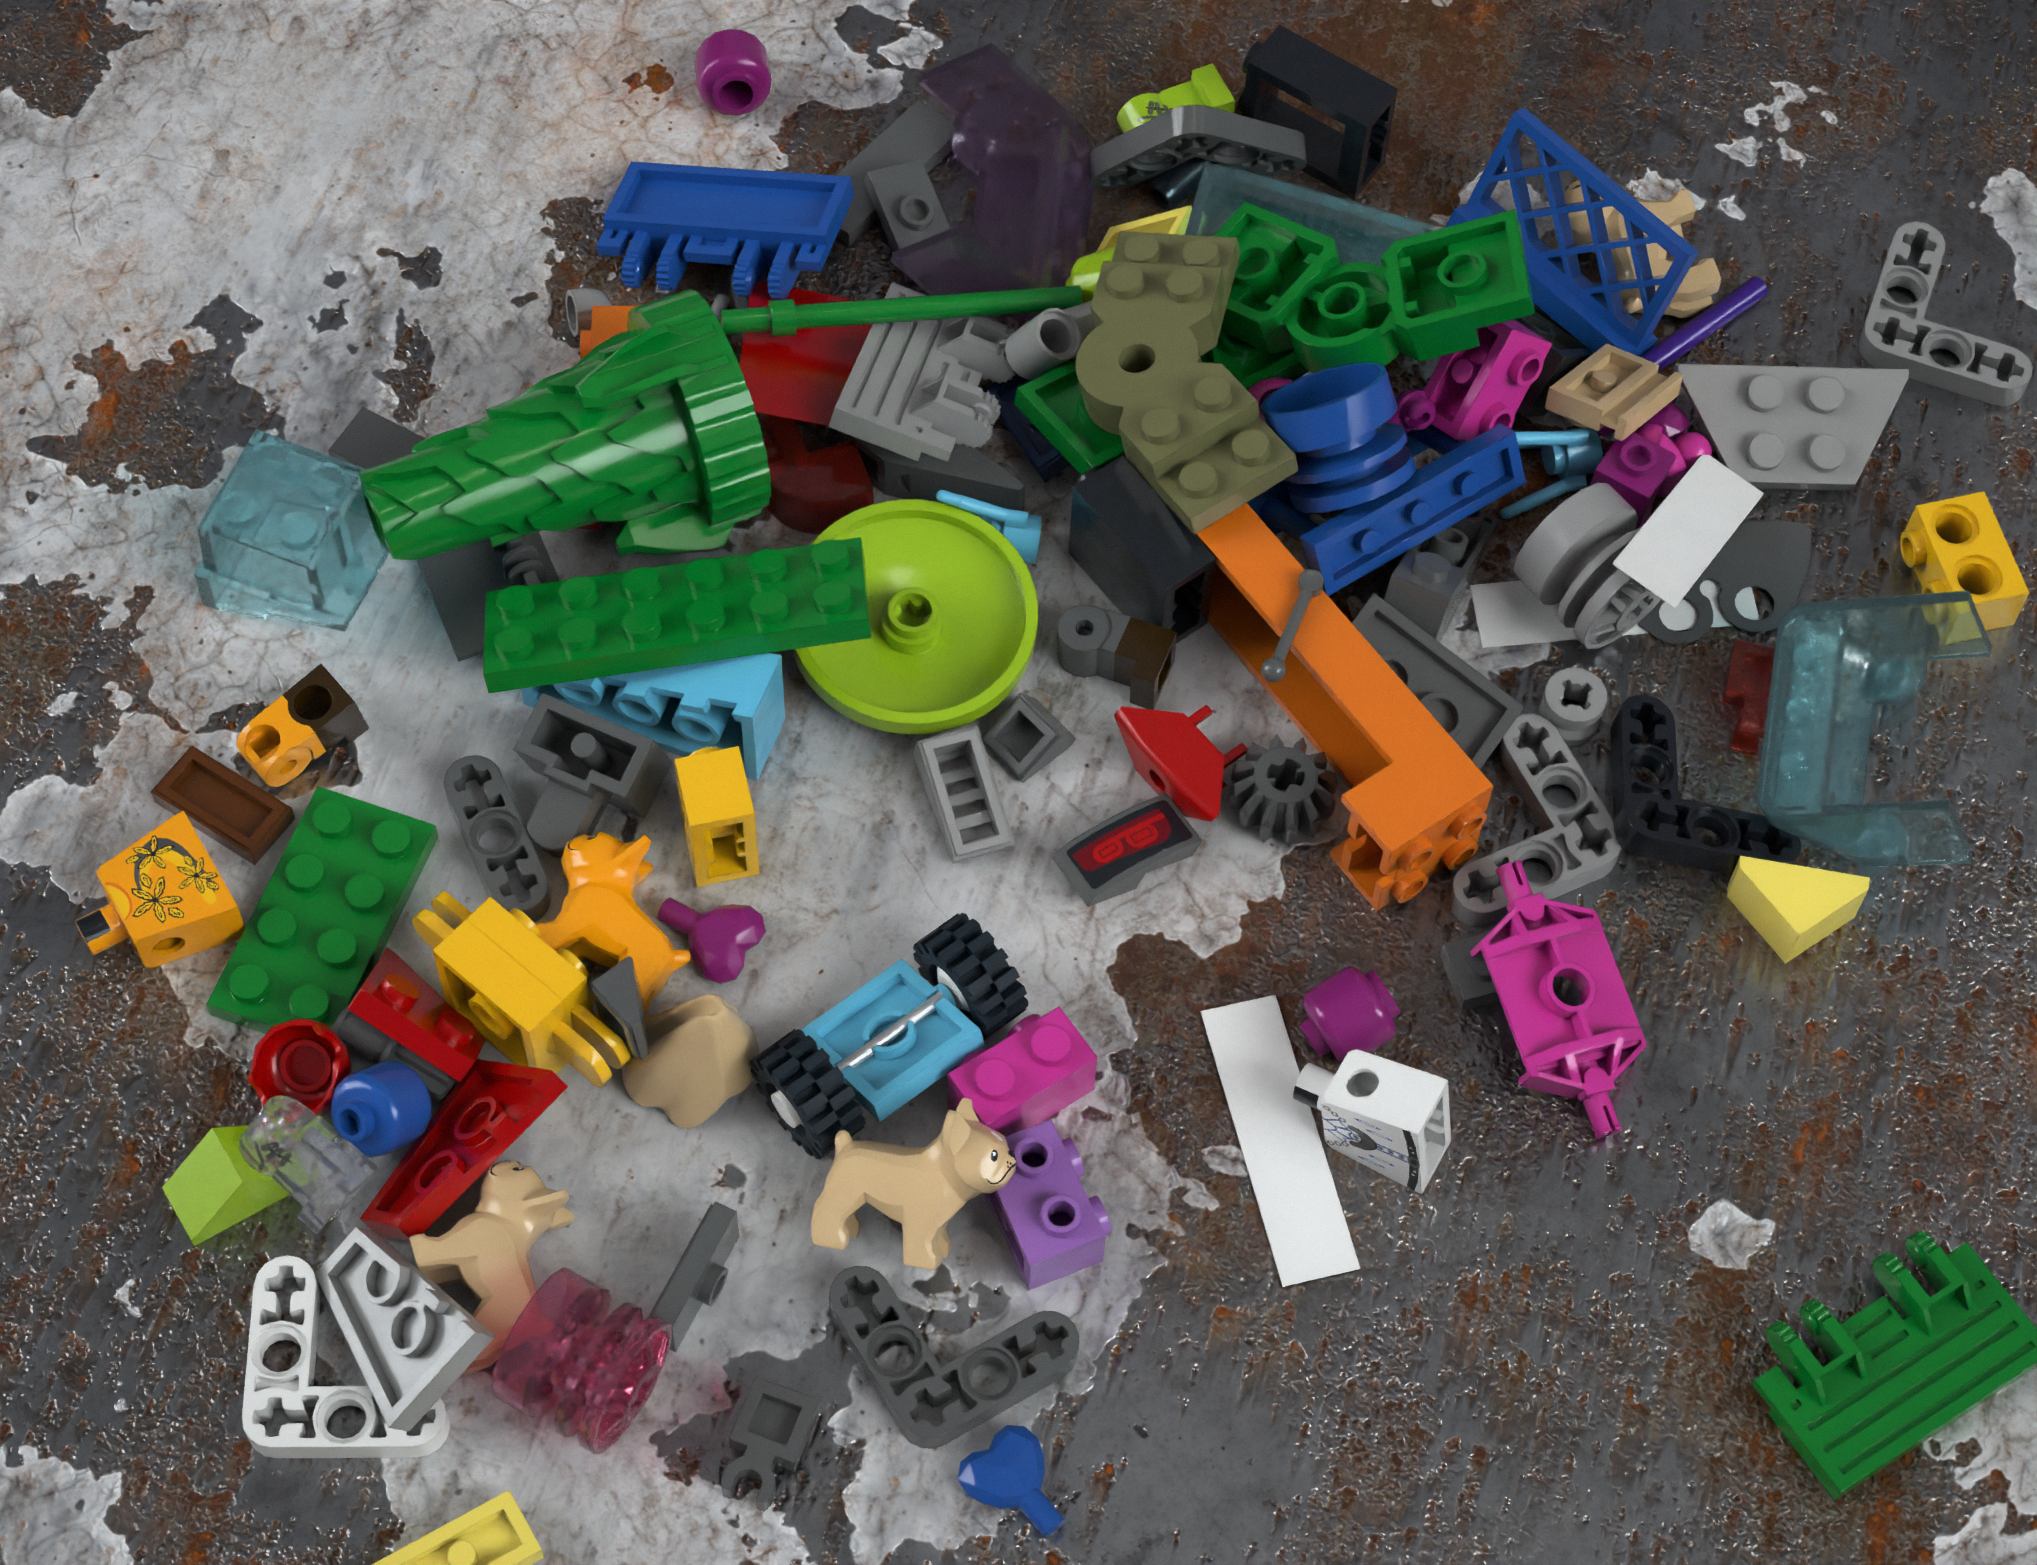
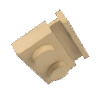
M1605 344L1549 387L1545 409L1565 417L1569 423L1580 428H1591L1599 431L1604 426L1616 430L1614 438L1623 441L1679 396L1683 374L1674 372L1669 377L1658 373V364L1610 344Z

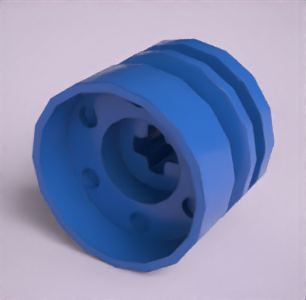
M1360 362L1327 368L1282 386L1267 396L1260 405L1266 424L1296 455L1299 471L1284 479L1290 482L1287 490L1295 510L1304 513H1322L1345 509L1374 500L1405 483L1417 469L1410 448L1404 446L1408 439L1403 426L1393 422H1386L1393 417L1398 407L1383 364Z

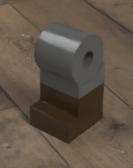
M1078 605L1065 611L1059 619L1057 626V656L1059 664L1066 672L1073 676L1086 678L1097 675L1130 687V703L1154 710L1175 662L1177 632L1109 609L1105 610L1091 605Z

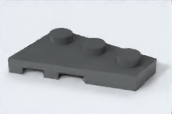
M1373 593L1351 623L1473 763L1481 769L1524 706Z

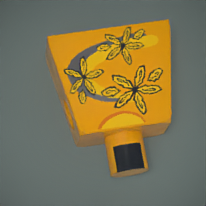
M184 811L172 816L101 865L96 875L109 904L75 920L93 956L129 939L141 963L146 968H154L239 940L245 929L234 898Z

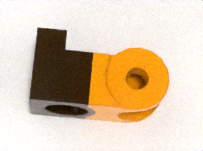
M320 664L254 717L238 735L236 748L267 785L279 787L295 779L304 771L312 759L316 760L340 740L345 738L350 744L367 731L369 726L355 701L327 669Z

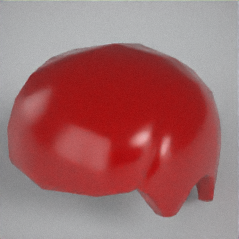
M295 1018L272 1026L256 1044L251 1072L247 1080L256 1091L263 1105L261 1111L266 1116L292 1124L327 1115L331 1111V1100L335 1088L346 1076L352 1074V1064L346 1046L332 1028L316 1020Z

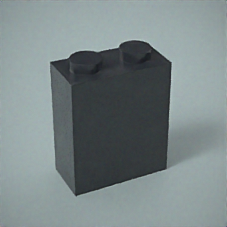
M1123 455L1104 467L1095 466L1086 471L1077 480L1072 490L1068 554L1122 614L1177 632V644L1208 622L1216 558L1193 535Z

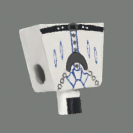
M1355 1049L1347 1053L1336 1073L1312 1063H1307L1296 1081L1293 1098L1322 1112L1325 1142L1332 1149L1420 1194L1424 1192L1451 1142L1448 1080Z

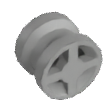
M1581 668L1560 670L1548 680L1537 715L1550 720L1567 746H1579L1587 743L1596 735L1608 700L1607 690L1601 679L1590 671ZM1563 699L1579 701L1580 704H1566Z

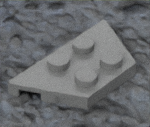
M1677 364L1673 370V373L1683 374L1681 387H1683L1698 416L1695 422L1702 435L1708 439L1717 452V461L1757 489L1850 491L1856 485L1909 379V369Z

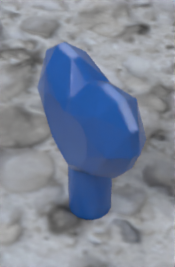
M1006 1425L994 1435L988 1450L972 1452L960 1462L958 1482L970 1498L998 1509L1020 1508L1045 1539L1058 1531L1066 1522V1519L1041 1491L1045 1474L1044 1456L1038 1437L1025 1426Z

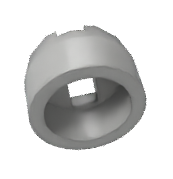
M586 287L567 290V320L574 337H580L581 330H591L592 306H612L606 294L597 289Z

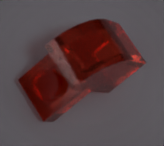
M766 414L767 436L762 438L767 452V462L771 477V497L769 498L770 503L767 509L779 522L799 532L820 535L840 518L855 510L874 504L873 487L854 440L807 453L795 420Z

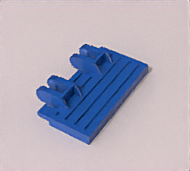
M631 161L602 219L605 229L596 248L598 255L622 257L631 239L626 250V256H624L622 261L621 276L623 285L629 288L641 287L655 259H658L655 270L656 284H658L660 290L667 291L676 290L678 282L681 281L689 262L733 265L740 248H742L737 264H735V269H733L732 284L735 291L734 294L750 297V293L758 281H760L767 267L770 268L767 279L770 297L772 299H787L800 270L822 271L855 196L852 179L850 176Z

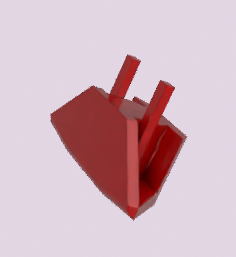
M1205 705L1189 717L1179 712L1121 706L1114 714V718L1134 767L1141 777L1158 795L1167 793L1183 816L1209 822L1217 819L1220 813L1221 792L1227 786L1223 781L1224 769L1244 756L1248 748L1241 743L1223 755L1196 727L1212 715L1213 711L1208 705Z

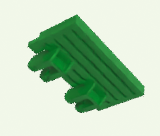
M1919 1230L1905 1239V1250L1908 1252V1256L1918 1266V1270L1937 1292L1929 1297L1910 1271L1903 1266L1902 1261L1898 1260L1897 1256L1886 1251L1872 1260L1873 1264L1871 1265L1873 1266L1876 1278L1907 1317L1904 1320L1885 1296H1882L1841 1324L1819 1300L1813 1298L1799 1307L1800 1311L1798 1312L1800 1313L1803 1325L1812 1334V1338L1831 1361L1824 1367H1822L1801 1338L1797 1336L1795 1331L1785 1321L1779 1320L1765 1329L1767 1331L1765 1333L1767 1336L1766 1340H1768L1769 1346L1778 1355L1779 1360L1800 1388L1796 1389L1778 1365L1754 1379L1752 1385L1770 1407L1769 1416L1834 1501L2037 1367V1328L1967 1242L1946 1255L1940 1246L1936 1245L1935 1240L1930 1235H1927L1925 1231L1921 1232Z

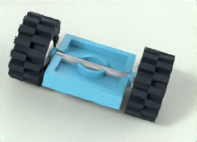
M957 913L916 942L913 946V949L916 951L913 953L914 960L920 965L918 968L920 974L903 959H900L801 1030H792L750 1060L749 1065L751 1066L752 1077L758 1082L755 1085L759 1093L768 1100L765 1102L771 1112L777 1114L780 1119L778 1122L785 1131L788 1129L791 1132L792 1139L797 1145H803L807 1154L810 1156L814 1155L816 1159L820 1160L835 1149V1135L838 1131L846 1130L852 1137L862 1130L866 1121L861 1115L863 1113L861 1105L881 1122L960 1065L967 1055L982 1049L985 1046V1039L1027 1010L1028 1000L1024 997L1027 992L1024 985L1016 980L1020 977L1016 968L1009 966L1005 960L1008 958L1002 948L997 949L994 945V937L988 931L983 933L980 923L975 919L969 920L967 914L961 913L959 915Z

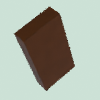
M192 745L151 791L155 803L174 815L184 811L193 827L253 865L258 863L295 820L293 809Z

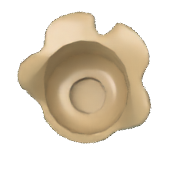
M711 993L684 1002L662 1013L646 1016L645 1025L649 1054L642 1060L634 1056L622 1067V1079L626 1091L633 1101L644 1107H658L666 1113L668 1118L677 1127L691 1129L702 1125L719 1110L728 1098L741 1094L751 1084L754 1078L750 1071L751 1066L749 1062L760 1054L755 1034L749 1025L743 1021L737 1007L721 996Z

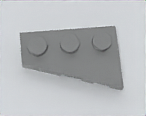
M355 1227L315 1272L316 1278L388 1428L409 1432L496 1337L375 1231Z

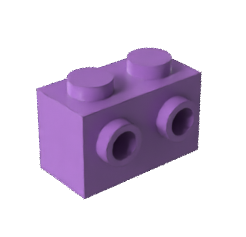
M1052 1119L1006 1136L1008 1148L1014 1151L1017 1161L1015 1172L1004 1188L993 1193L984 1194L1028 1291L1102 1262L1106 1235L1111 1234V1225L1100 1198L1097 1195L1088 1198L1079 1177L1084 1175V1168L1072 1139L1066 1138L1061 1140Z

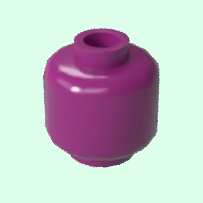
M726 29L715 32L702 42L696 52L695 73L701 99L708 107L723 115L734 116L750 113L760 107L770 93L772 82L769 58L761 41L755 35L744 30Z
M1348 966L1307 991L1303 998V1007L1309 1018L1298 1025L1319 1058L1331 1051L1334 1057L1342 1063L1347 1053L1351 1050L1358 1049L1371 1053L1390 1041L1396 1032L1393 1019L1400 1015L1401 1012L1373 969L1363 974L1358 968Z

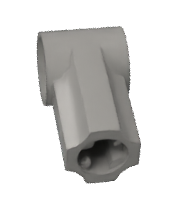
M1092 301L1063 310L1049 308L1010 334L1006 341L1005 353L1013 371L1023 378L1034 380L1076 359L1082 342L1095 329L1090 308Z

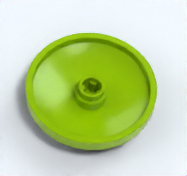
M900 499L880 502L855 510L831 524L817 536L811 544H817L825 540H844L861 537L866 566L871 638L792 649L793 657L807 683L833 709L859 724L889 733H938L958 728L984 716L998 706L1019 683L1028 667L1035 646L1038 626V600L1031 574L1024 560L1009 540L995 527L980 517L949 504L921 499Z

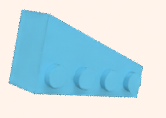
M773 653L521 689L524 705L534 708L541 694L544 693L654 740L662 750L683 757L706 747L726 749L739 746L746 777L758 781L785 721L782 657L779 654Z

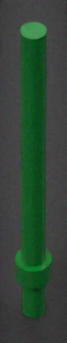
M1080 285L800 305H795L793 299L769 300L768 307L721 310L720 320L725 334L770 331L771 337L795 336L797 329L1037 313L1049 308L1063 310L1082 304V292Z

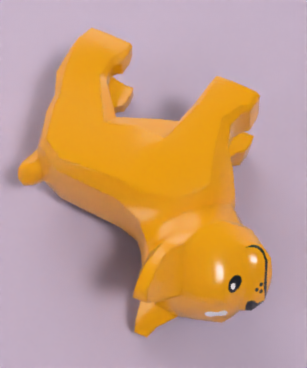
M604 832L591 836L586 834L576 836L565 845L561 859L563 873L568 879V894L563 901L561 912L554 921L536 924L541 933L540 939L556 952L560 948H565L572 952L580 961L587 958L595 964L611 969L626 957H632L641 988L645 1017L652 1001L662 991L672 972L685 966L691 958L688 950L674 949L668 937L637 906L633 899L635 887L642 883L654 869L651 863L642 860L649 850L652 840L645 834L636 841L627 843ZM596 1009V1011L594 1012V1016L602 1022V1020L599 1018V1014Z

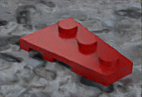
M476 1059L461 1083L458 1082L432 1117L426 1131L416 1139L359 1219L372 1231L384 1237L410 1242L409 1237L423 1234L568 1086L552 1070Z

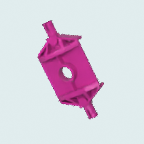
M1517 860L1513 863H1506L1498 867L1495 872L1500 879L1509 903L1507 905L1508 914L1470 951L1472 958L1479 956L1481 953L1483 954L1526 1070V1073L1517 1080L1518 1084L1521 1087L1571 1099L1578 1097L1579 1102H1583L1595 1133V1139L1613 1135L1623 1128L1618 1121L1608 1093L1616 1088L1613 1081L1645 1049L1647 1043L1597 912L1590 908L1544 899L1542 893L1533 895L1522 866V861ZM1554 977H1565L1575 983L1580 992V1003L1578 1006L1564 1004L1557 998L1553 990Z

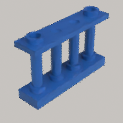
M1426 385L1418 390L1424 391ZM1500 423L1470 441L1465 439L1459 441L1432 424L1422 430L1412 429L1406 433L1408 441L1404 446L1410 448L1413 457L1428 448L1437 451L1443 456L1420 469L1417 468L1412 477L1395 490L1374 500L1342 509L1344 510L1343 513L1321 525L1307 518L1313 513H1304L1293 508L1287 490L1290 482L1285 480L1248 501L1247 504L1274 535L1283 531L1302 543L1308 570H1316L1322 574L1324 578L1322 590L1329 596L1525 484L1526 480L1515 431Z

